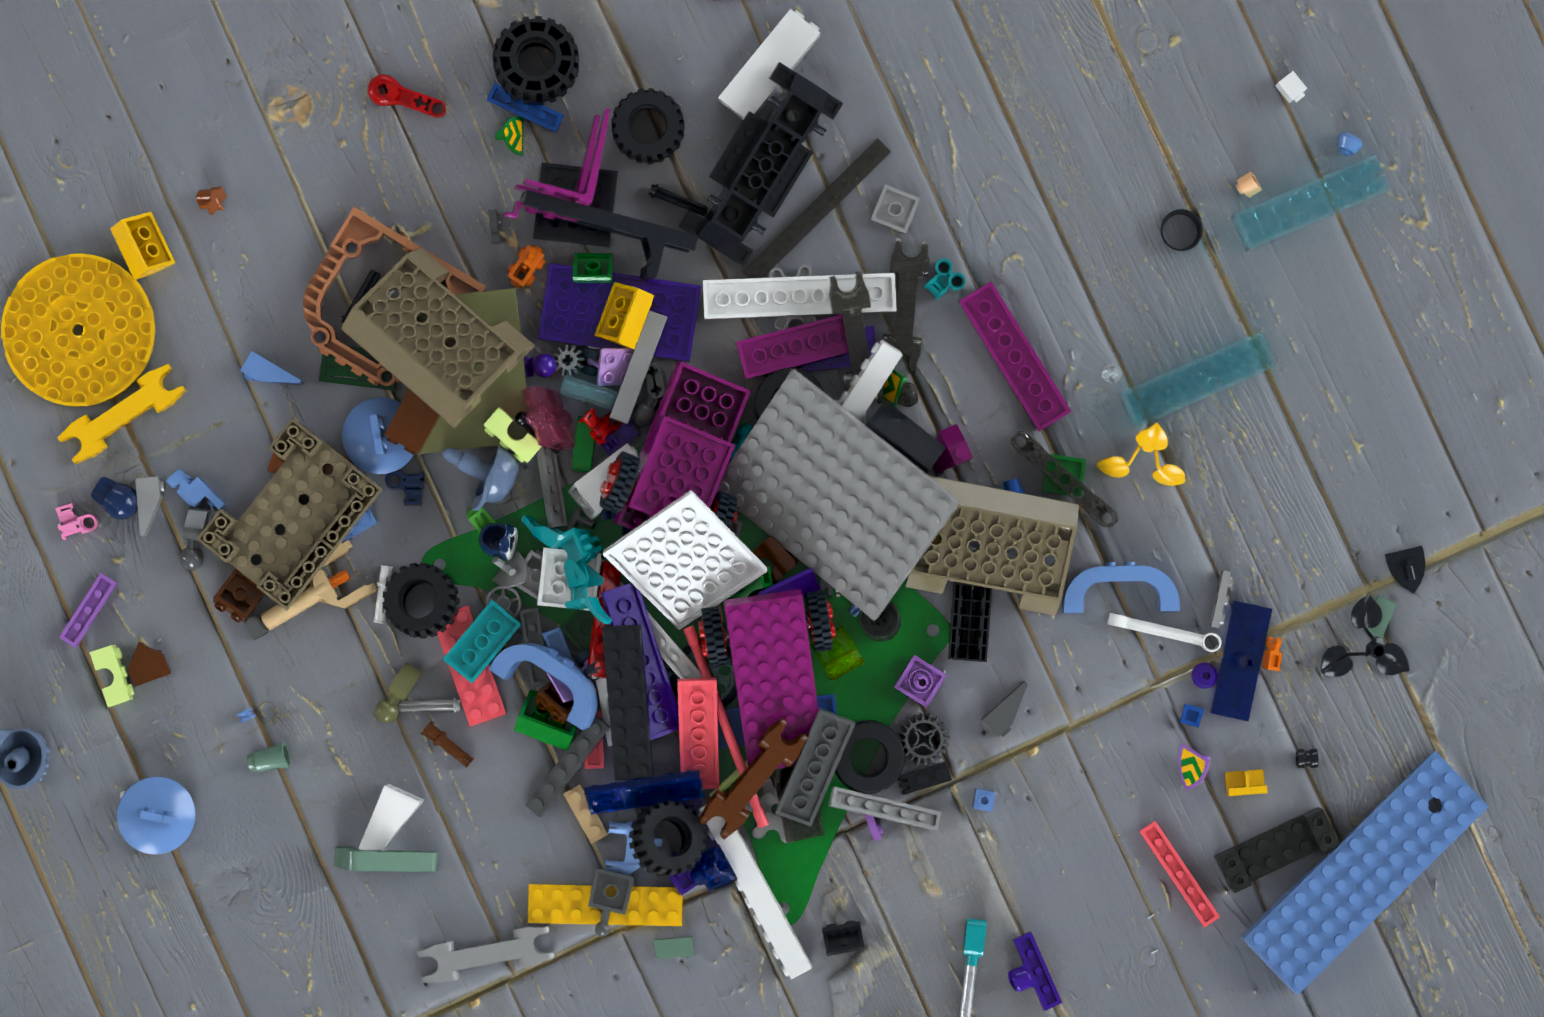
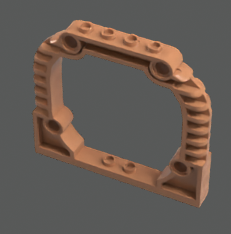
M353 207L306 287L303 297V313L312 331L311 340L319 347L318 351L327 357L330 353L336 357L335 362L342 366H345V364L350 365L352 372L359 376L362 373L369 377L367 381L376 386L379 383L386 387L392 386L395 382H402L393 374L389 382H384L382 375L389 370L381 363H374L337 340L335 329L323 321L322 305L328 290L348 258L356 259L360 257L363 246L379 242L386 235L403 246L402 250L407 253L422 247ZM350 244L357 245V251L353 254L347 251ZM425 250L450 272L445 281L448 290L452 294L482 292L486 290L487 287ZM324 332L326 334L324 342L317 341L316 336L318 333Z

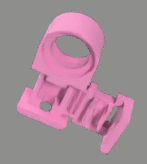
M74 503L55 508L60 522H63V525L62 523L58 524L63 540L67 539L66 536L78 532L84 534L93 531L98 526V518L94 514H85L77 517L72 511ZM86 517L94 520L92 528H87L84 525Z

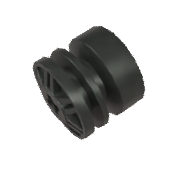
M891 601L877 618L880 619L883 616V619L886 621L885 623L882 622L881 625L860 610L859 623L861 628L869 638L875 641L890 640L899 632L901 616Z

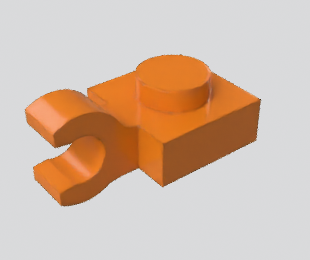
M1266 637L1265 643L1268 650L1264 651L1262 669L1279 672L1282 653L1279 652L1282 639L1275 638L1273 643V637Z

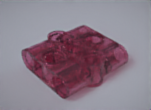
M541 386L525 388L522 392L528 408L526 419L534 429L538 445L561 451L573 448L576 444L570 428L572 417L564 408L560 392Z

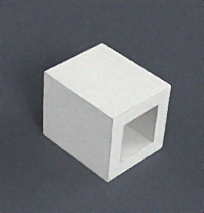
M1294 71L1275 85L1289 103L1293 100L1297 103L1305 96L1303 92L1307 90V87Z

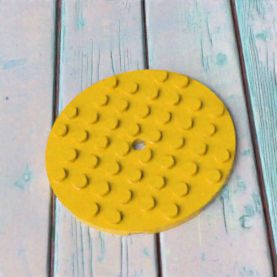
M82 253L48 259L27 272L18 281L11 296L8 297L1 322V339L3 340L5 357L17 378L29 390L45 400L73 407L104 403L131 387L143 373L150 360L156 334L154 312L150 300L140 283L134 280L133 276L120 265L100 256ZM75 326H83L82 335L74 334Z

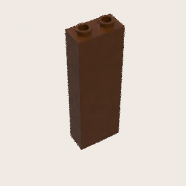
M449 339L446 341L445 345L447 347H453L455 346L456 341L453 339ZM409 389L384 435L388 437L387 440L395 445L398 443L405 446L404 450L413 455L415 452L421 453L440 415Z

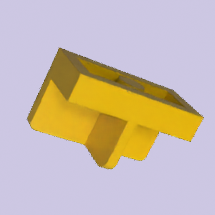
M1262 769L1225 772L1227 796L1268 793Z

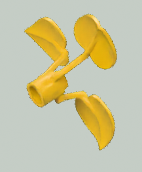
M1157 422L1137 433L1136 441L1138 446L1128 462L1122 457L1113 456L1100 460L1096 464L1097 468L1108 476L1115 478L1124 477L1129 474L1130 469L1128 466L1131 465L1142 447L1145 452H1152L1154 450L1156 468L1158 470L1153 471L1152 476L1158 483L1166 486H1176L1186 482L1185 473L1180 467L1171 464L1161 467L1159 464L1158 450H1163L1168 446V439Z

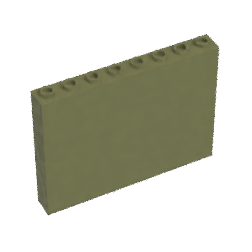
M516 288L454 294L489 326L493 327L507 321L521 333ZM426 315L417 317V321L420 323H424L428 319ZM524 357L509 373L504 371L480 395L481 401L455 428L440 416L421 453L417 454L443 452L446 447L462 450L499 446L501 440L497 436L491 437L484 430L486 428L484 426L485 422L499 406L513 419L520 411L528 413V417L531 418ZM477 364L473 369L476 372H482L485 367L482 364ZM515 420L508 426V433L514 439H522L528 433L525 428L518 426Z

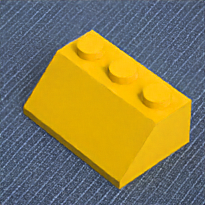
M152 212L122 219L110 228L134 280L150 276L176 263Z
M614 282L594 336L635 349L654 295L636 287Z

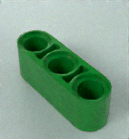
M578 416L572 471L589 473L592 470L595 440L590 435L592 430L584 421L582 423L578 422L582 417Z

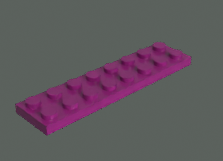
M992 281L961 299L959 304L1037 431L1043 430L1072 412Z

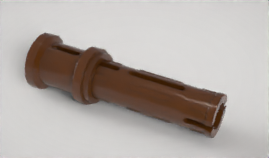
M430 721L420 733L431 739L433 745L441 746L463 764L465 768L474 760V758L446 737L445 731H441L434 726L433 721Z

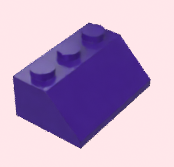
M809 568L758 593L763 595L801 589L802 597H805L806 593L815 592L820 589V586L812 569Z

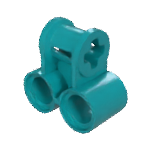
M943 258L938 260L935 265L936 275L924 286L925 289H928L935 296L937 301L949 288L952 291H960L964 287L966 279L959 272L952 274V263L948 259ZM941 263L947 264L948 272H940L938 265ZM959 277L962 285L959 287L954 286L951 282L952 278Z

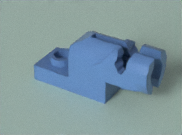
M178 469L166 480L172 488L180 486L177 494L188 505L198 507L208 498L207 503L214 510L216 508L223 510L227 506L201 477H197L192 481L193 478L185 474L181 469Z

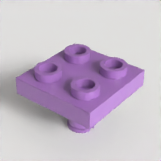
M913 654L894 688L923 706L928 707L947 675Z

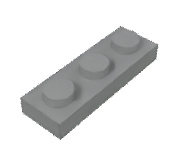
M1221 570L1209 627L1219 628L1224 623L1225 614H1222L1229 600V595H1226L1228 587L1231 588L1233 581L1229 571Z

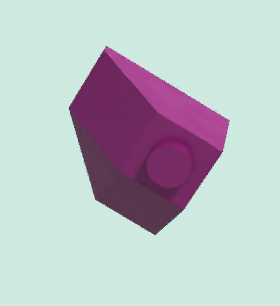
M957 424L939 431L936 440L944 445L946 449L933 465L936 474L973 458Z

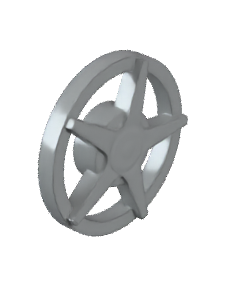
M498 586L487 595L486 606L489 604V601L493 600L512 617L515 618L519 614L522 601L519 593L514 588ZM502 589L501 597L498 599L490 598L493 592ZM505 589L512 591L517 597L510 599L506 596ZM518 600V609L514 614L510 607L512 602Z

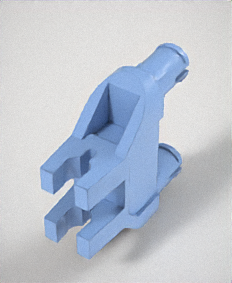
M632 820L627 821V823L610 821L609 827L617 828H609V833L626 835L627 845L625 860L613 861L606 859L605 865L610 866H605V870L630 875L641 867L638 865L640 860L634 859L632 855L635 853L634 848L630 849L629 843L632 842V838H629V832L634 829L631 827ZM654 837L656 847L662 846L663 838Z

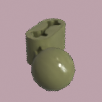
M407 662L404 664L387 690L391 693L388 699L382 700L376 705L375 715L380 722L391 723L397 719L399 701H405L423 672Z

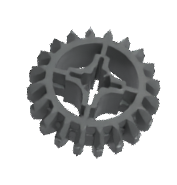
M920 713L921 719H918L916 714H914L913 718L915 721L913 722L907 718L908 727L905 724L901 725V727L906 729L905 732H898V734L904 735V738H900V740L904 742L903 748L907 749L904 752L905 756L909 753L911 754L909 761L916 757V764H919L920 759H923V764L927 765V759L929 758L932 764L935 763L933 757L936 756L940 760L941 756L938 753L940 751L943 754L946 753L942 747H949V744L945 743L944 739L948 740L950 736L943 735V733L948 731V728L941 729L940 727L945 723L942 721L937 724L936 722L939 719L937 716L932 721V714L930 713L927 715V719H924V713ZM919 723H929L934 727L927 732H923L916 725ZM912 729L915 732L917 738L916 741L911 746H909L908 735L910 730ZM917 731L924 736H929L927 740H929L930 747L924 742L919 743L920 735ZM938 731L940 739L935 749L931 743V738ZM920 746H926L931 753L920 755L913 751Z

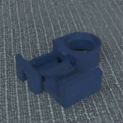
M394 471L386 475L385 483L391 490H404V493H406V499H404L405 506L422 505L421 490H419V486H421V489H424V473L420 471V474H404L403 471ZM398 476L400 479L399 484L396 486L390 485V477Z

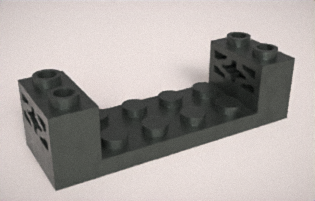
M1317 807L1229 848L1214 857L1230 891L1237 893L1252 886L1251 882L1316 851L1324 852L1340 843L1324 809Z

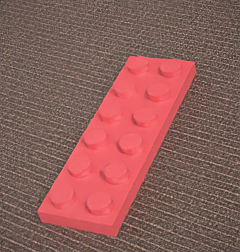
M469 605L458 609V614H454L452 617L454 622L451 625L448 623L445 626L447 630L443 633L441 631L437 632L445 655L474 622ZM490 664L487 665L472 684L449 665L470 727L507 714L493 673L489 670Z
M716 678L677 679L681 790L719 789Z

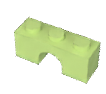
M499 406L485 422V432L491 437L497 436L501 440L499 442L500 445L506 450L512 449L515 452L514 457L523 463L525 461L528 463L543 444L529 432L522 439L512 438L508 433V426L514 419Z
M110 645L90 652L95 670L106 668L114 676L113 683L102 689L107 707L133 700L134 689L131 684H128L126 678L128 677V671L125 666H122L120 648H116V645Z

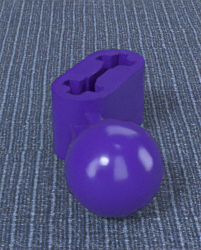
M549 354L537 355L535 359L534 357H524L526 377H534L535 372L537 376L546 378L555 372L557 365L555 359Z

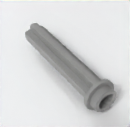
M454 697L453 700L399 702V710L401 712L454 710V713H457V711L461 710V700Z

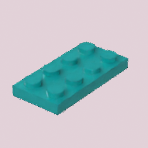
M491 600L442 660L472 684L521 626V623Z

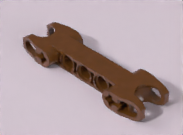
M784 717L779 718L763 732L757 741V745L763 749L726 794L719 789L714 792L699 817V822L703 825L713 817L720 816L724 818L726 822L720 832V837L724 840L738 830L746 821L750 812L744 807L780 763L789 767L797 759L808 739L807 734L804 732L800 733L793 740L783 739L781 733L787 723Z

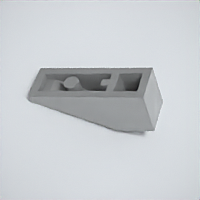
M158 476L135 479L140 536H148L163 499V492L166 491L165 481L162 480V477Z

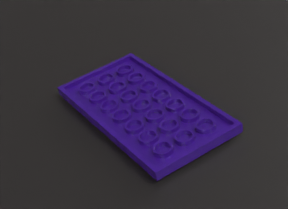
M550 263L538 339L598 348H623L624 346L594 336L614 282L639 288L654 295L649 310L667 316V321L656 347L654 357L690 362L701 286L660 279L643 281L640 276L613 273V283H574L573 266Z

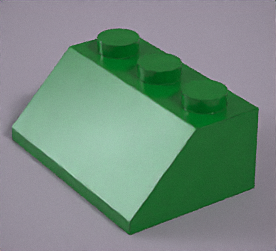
M530 690L518 715L514 731L567 751L577 727L569 721L564 724L560 721H554L551 713L546 709L541 710L537 706L535 698L538 692Z

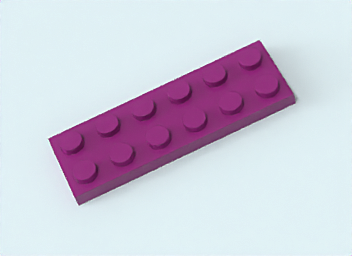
M848 313L736 342L745 379L857 351Z

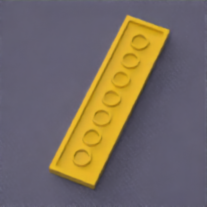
M529 884L528 923L597 924L601 921L603 909L588 906L593 885ZM614 886L606 888L608 896L613 897L616 895L617 890ZM632 886L626 915L610 911L608 924L682 926L683 895H680L676 887Z

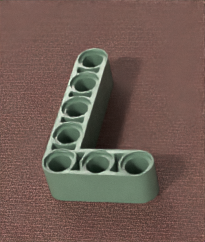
M337 846L335 847L334 866L350 871L437 872L438 852L360 850L353 847Z

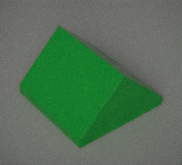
M574 253L573 282L613 283V253Z

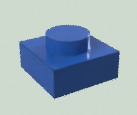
M1184 704L1179 722L1199 728L1204 709Z

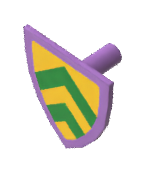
M1181 743L1178 758L1179 772L1185 789L1189 790L1195 788L1203 781L1211 758L1209 755L1202 756L1184 743Z

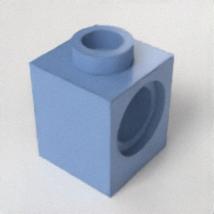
M975 788L972 808L993 812L995 792Z

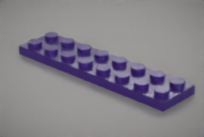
M632 583L600 593L606 613L612 619L610 626L641 624L651 740L679 730L678 706L641 592Z

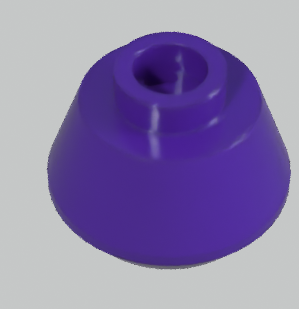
M1203 662L1193 668L1191 677L1196 686L1206 689L1216 683L1218 673L1212 664Z

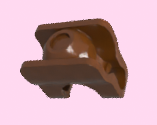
M772 536L767 538L752 552L758 559L767 558L772 561L774 566L771 574L773 585L799 561L798 558L785 549Z

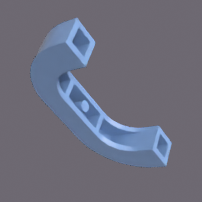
M1105 562V566L1092 567L1080 572L1068 584L1062 603L1063 613H1084V594L1092 584L1097 582L1142 581L1150 584L1155 589L1158 596V611H1180L1178 591L1172 580L1156 568L1135 566V562H1124V566H1116V562Z
M536 643L514 645L504 649L496 656L489 670L504 680L513 677L521 662L529 661L565 683L572 691L574 698L573 708L567 721L581 730L590 728L597 711L596 690L592 681L586 678L583 671L576 667L572 660L562 658L556 650Z

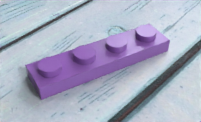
M100 573L59 638L77 648L118 583L105 574Z

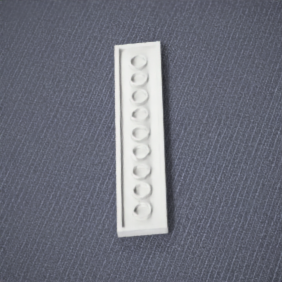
M895 273L703 280L704 319L897 311Z

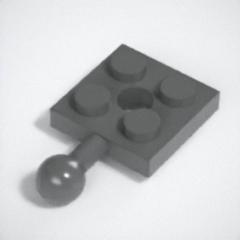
M596 868L588 906L603 909L601 921L595 926V933L598 936L604 937L610 932L608 924L610 911L626 915L635 876ZM608 886L616 888L617 893L615 896L610 897L606 894Z

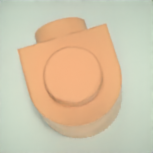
M1248 172L1237 179L1238 184H1236V188L1241 195L1245 194L1250 198L1262 190L1252 172Z

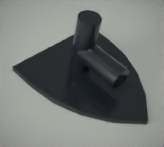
M1418 546L1385 554L1391 575L1403 588L1414 593L1421 584L1425 572L1423 547Z

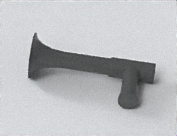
M575 507L566 531L576 528L578 523L594 529L596 521L582 517L583 510Z

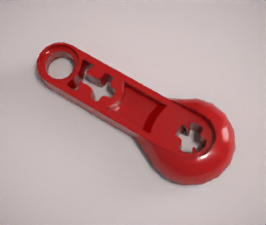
M377 75L368 84V96L373 103L379 106L400 105L435 118H441L446 113V106L441 100L404 88L390 75ZM383 85L388 90L387 94L384 92L385 95H381L379 88H383ZM422 98L424 103L429 104L428 111H426L427 107L424 105L417 107L415 100ZM435 104L443 106L440 114L433 113L432 107Z

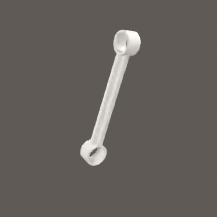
M1109 614L1108 625L1199 645L1208 652H1215L1221 647V638L1215 633L1203 635L1118 614ZM1209 635L1217 638V646L1213 649H1208L1205 646V638Z

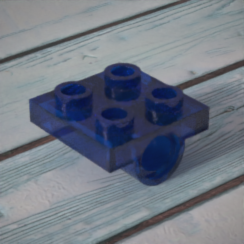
M719 844L701 852L702 857L700 861L695 862L696 865L691 871L693 882L697 885L705 884L708 892L737 879Z

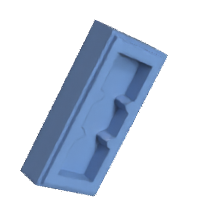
M559 626L542 633L548 648L556 650L562 658H568L574 662Z

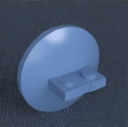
M389 398L368 399L358 404L347 416L342 430V442L347 456L360 469L373 474H388L403 468L413 458V454L404 450L405 446L400 443L395 445L387 440L388 437L384 435L401 404L398 401Z
M148 777L134 783L123 794L117 808V824L121 835L133 848L147 854H163L178 848L189 837L195 823V807L190 794L179 783L165 777Z

